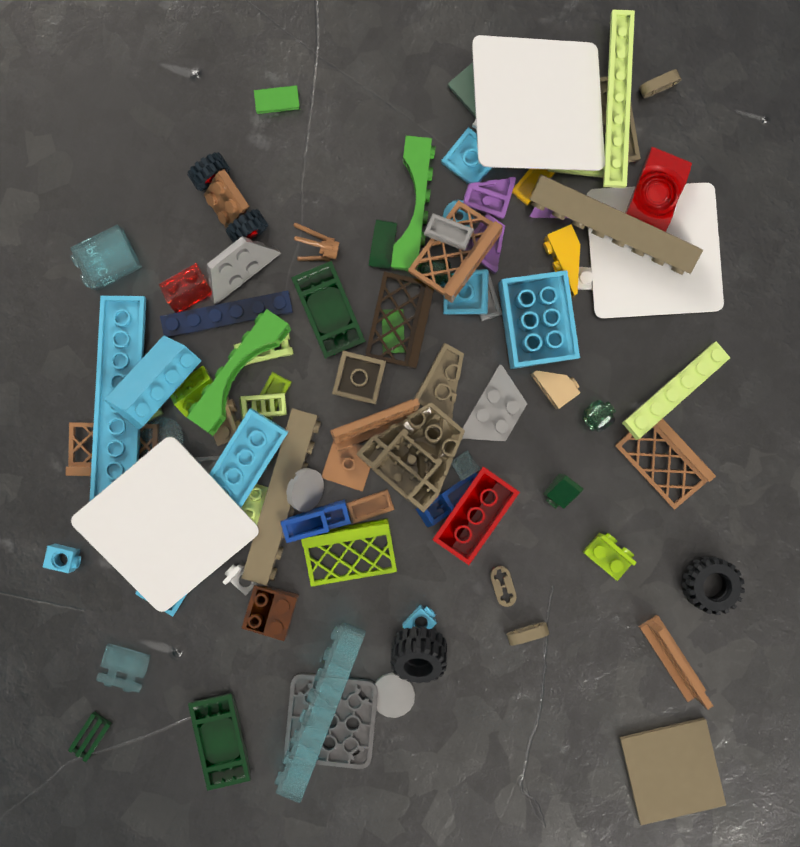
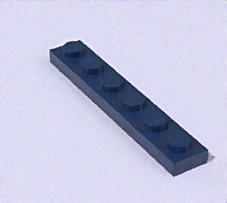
M283 291L160 316L164 336L170 338L255 321L260 313H264L266 309L276 316L293 313L289 291Z

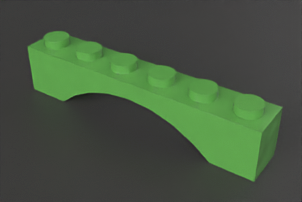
M407 135L405 137L403 164L409 171L414 183L416 205L408 228L393 246L391 270L408 272V269L419 255L420 245L425 246L426 236L422 232V225L427 224L428 211L424 210L425 202L429 203L431 189L426 188L427 181H432L433 168L429 167V161L434 159L436 147L431 146L432 138Z
M268 309L257 316L252 330L247 331L243 335L240 346L232 350L228 357L229 361L224 367L222 366L215 374V380L211 385L208 384L204 388L201 399L198 403L195 402L188 411L189 415L187 418L212 436L215 435L226 420L228 393L240 370L257 355L279 347L291 331L287 322Z

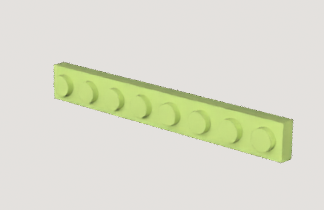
M612 10L603 187L626 188L635 16V11Z

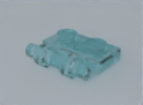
M108 644L106 645L100 666L109 669L108 674L99 672L96 681L104 683V686L123 688V691L129 693L131 691L139 693L142 684L134 682L135 677H145L151 655ZM116 672L128 674L127 679L115 677Z

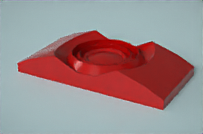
M651 147L625 213L666 232L673 218L678 199L686 185L692 163Z

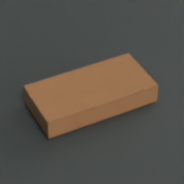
M388 489L346 503L353 524L395 510Z

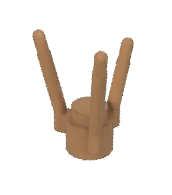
M294 223V227L324 240L317 242L295 236V241L320 247L319 253L323 254V256L297 257L298 261L329 262L331 258H337L340 242H336L334 238L322 235L303 225Z

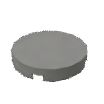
M303 468L295 473L294 479L289 481L286 493L287 501L292 505L293 509L299 512H308L319 503L323 495L324 480L318 471L311 468Z
M392 672L384 674L376 680L375 685L378 689L376 709L380 714L386 717L397 718L404 716L411 710L415 700V690L411 682L400 679L398 675Z

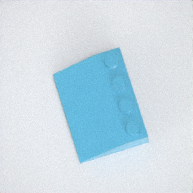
M567 270L506 278L498 282L510 369L580 358Z

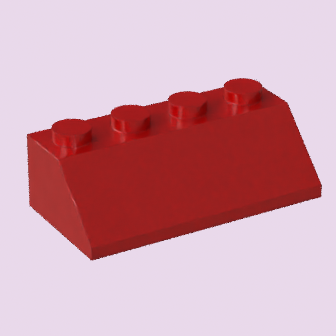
M482 467L432 540L467 565H470L520 492L485 467Z

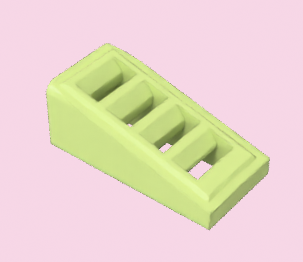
M285 393L241 396L239 398L241 420H243L248 412L247 402H251V408L257 411L256 401H260V414L265 417L287 415ZM274 399H278L279 411H275ZM265 400H269L270 412H266Z

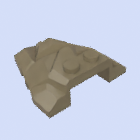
M431 402L407 416L403 421L393 424L379 435L376 434L371 437L356 455L402 497L424 513L439 496L465 430Z

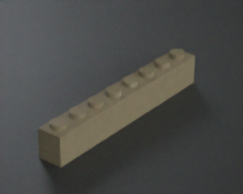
M540 174L529 198L533 201L532 206L542 211L546 207L553 211L551 215L562 220L568 217L573 220L571 224L581 229L587 226L593 229L591 233L598 237L604 238L607 235L613 238L612 243L620 247H624L625 244L633 247L631 252L643 257L646 253L652 256L651 261L661 266L664 263L672 265L671 270L681 275L684 272L692 273L703 252V249L542 174Z
M294 408L291 409L286 430L289 432L280 446L257 524L259 529L258 535L252 541L242 579L266 586L270 583V580H275L278 569L274 567L276 560H280L284 547H281L283 538L285 539L280 521L294 516L295 509L287 501L288 483L291 479H294L295 473L298 470L308 468L309 463H306L307 455H312L315 442H312L314 433L318 434L321 425L317 415Z

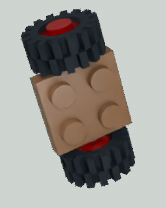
M214 152L212 155L208 154L206 158L203 157L201 161L194 163L195 166H191L187 172L188 177L198 191L207 190L204 194L206 201L217 214L219 221L226 227V233L233 243L241 236L250 238L252 241V239H256L258 235H261L269 225L258 209L246 212L249 205L228 174L231 169L219 152Z

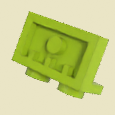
M204 366L191 373L170 396L173 404L185 417L189 415L190 407L201 399L204 388L213 382L208 370Z
M599 532L583 553L618 581L631 565L635 566L637 563L632 559L634 554L625 547L620 549L616 545L617 540L609 533L604 535Z

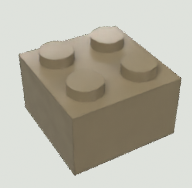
M343 351L332 394L376 405L386 361Z

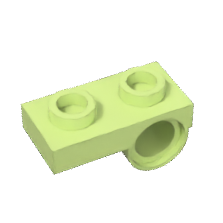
M259 484L255 485L241 507L256 525L258 524L268 487Z

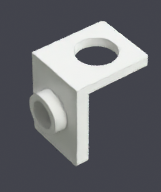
M242 562L237 567L233 564L225 572L227 577L223 583L226 585L231 582L246 596L257 583L251 582L248 587L241 586L239 578L243 575L245 565Z

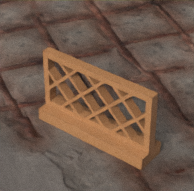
M459 200L447 215V219H453L456 222L455 214L461 209L468 214L469 220L459 221L458 223L463 225L470 224L471 228H473L474 223L479 222L488 226L482 233L474 234L473 232L471 237L474 245L473 248L467 251L458 249L459 252L446 254L445 243L431 238L408 269L410 274L444 295L445 299L451 303L498 240L503 229V225L497 221L493 223ZM442 244L443 255L431 257V247ZM460 256V266L449 269L447 259ZM444 259L446 270L433 272L432 261ZM429 262L430 273L421 274L415 270L420 263ZM447 274L448 282L442 288L436 284L434 276Z
M418 399L408 400L330 430L337 451L339 452L368 441L374 435H379L389 429L391 425L403 421L407 416L418 410L420 405Z
M662 418L652 427L653 438L641 437L637 440L636 452H627L622 447L626 441L636 440L630 432L619 440L615 446L675 510L706 482L712 481L716 475ZM656 433H658L662 438H656ZM640 440L653 441L652 453H639ZM656 441H665L668 444V454L655 453ZM671 448L676 452V454H671ZM630 455H635L636 461ZM639 456H652L651 468H641ZM655 456L668 457L667 469H654ZM671 457L683 460V470L670 469ZM686 464L691 470H686ZM645 471L651 472V477ZM654 472H667L666 484H656L654 482ZM670 473H682V485H669ZM686 473L696 474L701 479L694 486L685 485ZM660 487L666 488V492H664ZM669 488H682L681 497L673 502L669 498Z
M69 422L68 467H66V476H91L92 462L88 461L92 459V453L84 444L93 437V431L89 427H94V423ZM145 424L140 429L141 433L145 428H153V438L146 443L140 437V442L144 446L139 450V455L146 448L150 451L158 445L159 424ZM76 427H83L89 435L80 441L75 436ZM81 447L89 456L83 462H75V452Z
M656 615L640 625V630L684 699L689 702L695 698L707 710L713 707V704L705 694V687L660 617Z

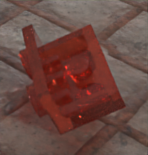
M197 263L159 284L166 302L175 313L185 310L212 294V289Z

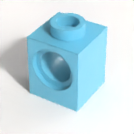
M59 544L48 545L43 568L64 573L75 571L81 563L80 549ZM62 553L67 556L66 564H63L60 560Z
M420 604L402 623L403 628L410 629L417 626L415 620L418 617H425L427 623L423 627L431 629L437 624L434 618L436 614L428 606L424 608Z

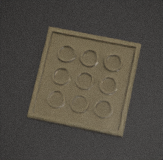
M704 717L619 737L640 825L726 806L709 729Z

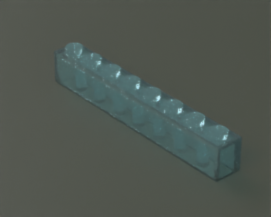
M341 622L339 627H334L330 638L334 642L331 648H326L322 658L326 661L324 668L319 667L314 679L318 681L316 689L311 688L306 700L310 702L307 710L303 709L298 721L302 723L299 731H294L290 742L294 746L292 751L287 750L283 760V764L286 767L284 772L279 771L274 783L278 785L276 794L301 803L366 631Z

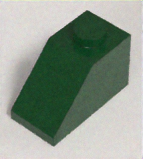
M558 474L543 495L547 497L546 502L556 509L559 506L564 509L583 491V488L567 475Z

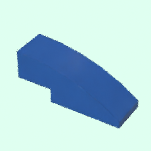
M476 472L471 473L439 493V496L424 513L418 508L416 509L427 528L435 525L452 512L477 476Z
M344 499L297 514L280 521L286 543L351 524V519Z

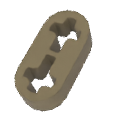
M674 69L645 82L639 87L643 98H647L676 85L682 79L678 70Z
M496 565L490 571V579L499 604L504 607H510L516 602L517 598L512 578L505 566ZM497 570H501L502 573L506 572V575L503 576L504 584H500L499 579L494 578V575H497ZM506 587L508 594L512 593L508 602L500 599L503 596L502 588Z
M541 622L510 631L506 635L509 645L514 646L543 638L550 633L547 623Z

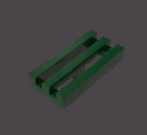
M93 712L68 751L70 753L74 752L75 756L81 757L84 762H87L112 723L96 712ZM96 719V724L90 731L89 735L87 736L81 747H76L82 739V737L84 736V734L86 733V731L88 730V728L90 727V725L92 724L93 720ZM102 723L105 725L89 751L85 753L84 749Z

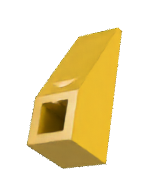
M572 224L548 234L544 239L543 245L548 255L551 254L554 260L552 263L554 271L567 270L572 298L578 293L580 242Z

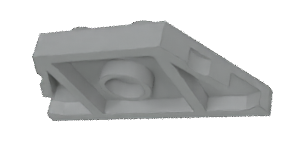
M241 236L207 264V271L210 275L208 281L212 289L210 299L217 305L280 255L281 252L276 246L271 248L265 246L263 242L251 241L250 238Z
M502 365L497 367L464 424L463 429L465 433L462 439L506 441L524 411L527 402Z

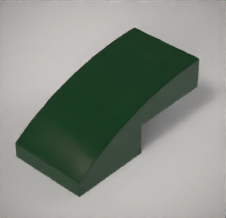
M376 219L369 266L390 269L398 223Z

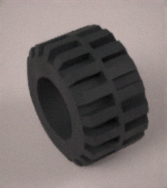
M706 556L701 557V560L696 559L693 561V566L688 565L686 569L689 572L688 574H683V578L686 581L682 582V587L686 589L683 593L688 597L687 600L695 607L708 614L721 615V612L724 614L729 613V608L735 609L737 607L735 603L742 601L743 598L740 597V594L745 593V588H742L741 585L745 584L744 579L739 577L742 574L739 570L735 569V565L710 556V558ZM719 573L722 578L720 592L713 597H706L703 590L706 578L711 574Z
M414 626L410 629L405 628L403 631H399L393 637L390 661L391 670L400 679H405L411 683H429L431 680H437L438 677L444 675L447 669L446 639L442 637L440 632H435L434 629H427V627L423 626L422 628Z

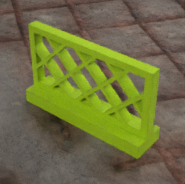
M388 518L345 525L330 529L326 533L301 539L311 587L397 572ZM386 535L387 544L383 549L373 543L377 536ZM361 539L367 543L361 553L351 547L355 540ZM340 543L346 547L340 557L330 551L333 544ZM370 546L380 552L374 562L364 556ZM318 547L324 553L319 560H316L310 556L309 548ZM348 550L358 556L353 565L342 559ZM326 554L337 560L331 569L321 563ZM384 555L391 560L392 567L382 568L376 563ZM361 558L371 564L367 571L361 572L355 568ZM339 562L350 568L345 575H339L333 571ZM317 566L328 572L324 578L315 580L313 572Z

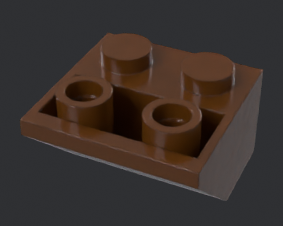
M254 585L241 629L284 641L290 628L299 594L280 588Z

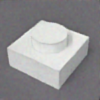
M579 267L578 289L593 290L591 268Z

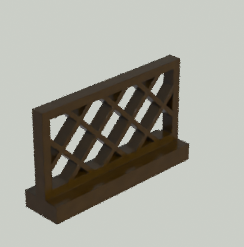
M384 271L365 356L416 369L434 289L419 279ZM387 278L396 279L401 287L390 293L385 286ZM412 283L421 285L420 293L413 298L405 289V287ZM403 289L409 300L398 306L392 296ZM384 290H385L386 293H387V296H385V297L383 298V294H384ZM390 298L396 308L385 315L381 309V303ZM418 298V302H417V306H416V304L414 303V300ZM411 302L416 310L415 315L406 319L400 309ZM398 311L404 322L393 327L387 317ZM379 312L383 315L380 319H378ZM385 319L391 330L380 336L376 330V325ZM412 319H414V320H413L412 327H411V325L409 324V321H411ZM407 324L411 333L408 338L402 341L395 330ZM393 332L400 343L388 349L382 338ZM376 333L378 338L373 341L374 334ZM379 340L387 350L381 355L370 354L372 345ZM409 340L408 347L406 348L404 343ZM402 345L406 352L404 361L395 359L391 353L392 350ZM386 354H389L391 358L383 357V356L386 355Z

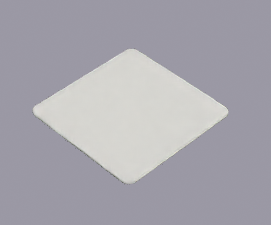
M476 36L472 41L479 163L484 167L601 170L605 165L599 57L596 45L590 42Z
M689 183L685 185L676 204L673 218L666 231L703 249L691 274L684 272L683 275L671 270L672 265L664 263L661 266L651 261L652 256L646 253L643 257L631 252L633 247L626 244L624 247H620L611 242L613 238L607 235L604 238L592 234L593 229L588 227L591 273L593 274L594 312L597 317L619 318L716 312L723 308L724 298L716 195L712 184ZM635 187L592 189L587 193V196L625 213Z
M174 437L163 439L75 513L71 519L73 527L156 610L161 612L168 610L253 540L259 531L254 521Z

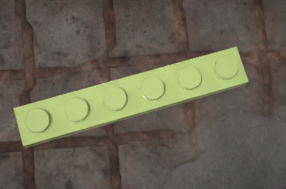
M717 341L712 343L623 421L622 424L636 440L640 439L727 362L730 357Z

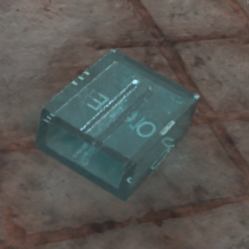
M115 225L70 248L73 253L71 259L77 268L79 267L82 275H80L82 282L86 287L89 286L93 290H98L142 268L124 229L119 225Z

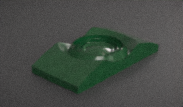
M332 261L291 277L325 359L366 342Z
M232 693L188 703L207 791L251 781L247 749L243 741L239 713Z

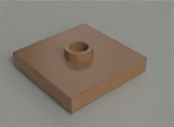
M333 440L322 478L363 491L370 471V467L356 455L363 445L358 444L338 452Z

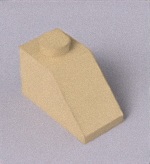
M535 371L530 374L555 409H560L580 394L578 390L580 386L573 377L569 378L568 375Z

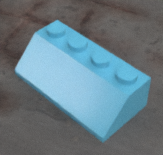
M163 336L104 401L139 430L202 360L185 345Z

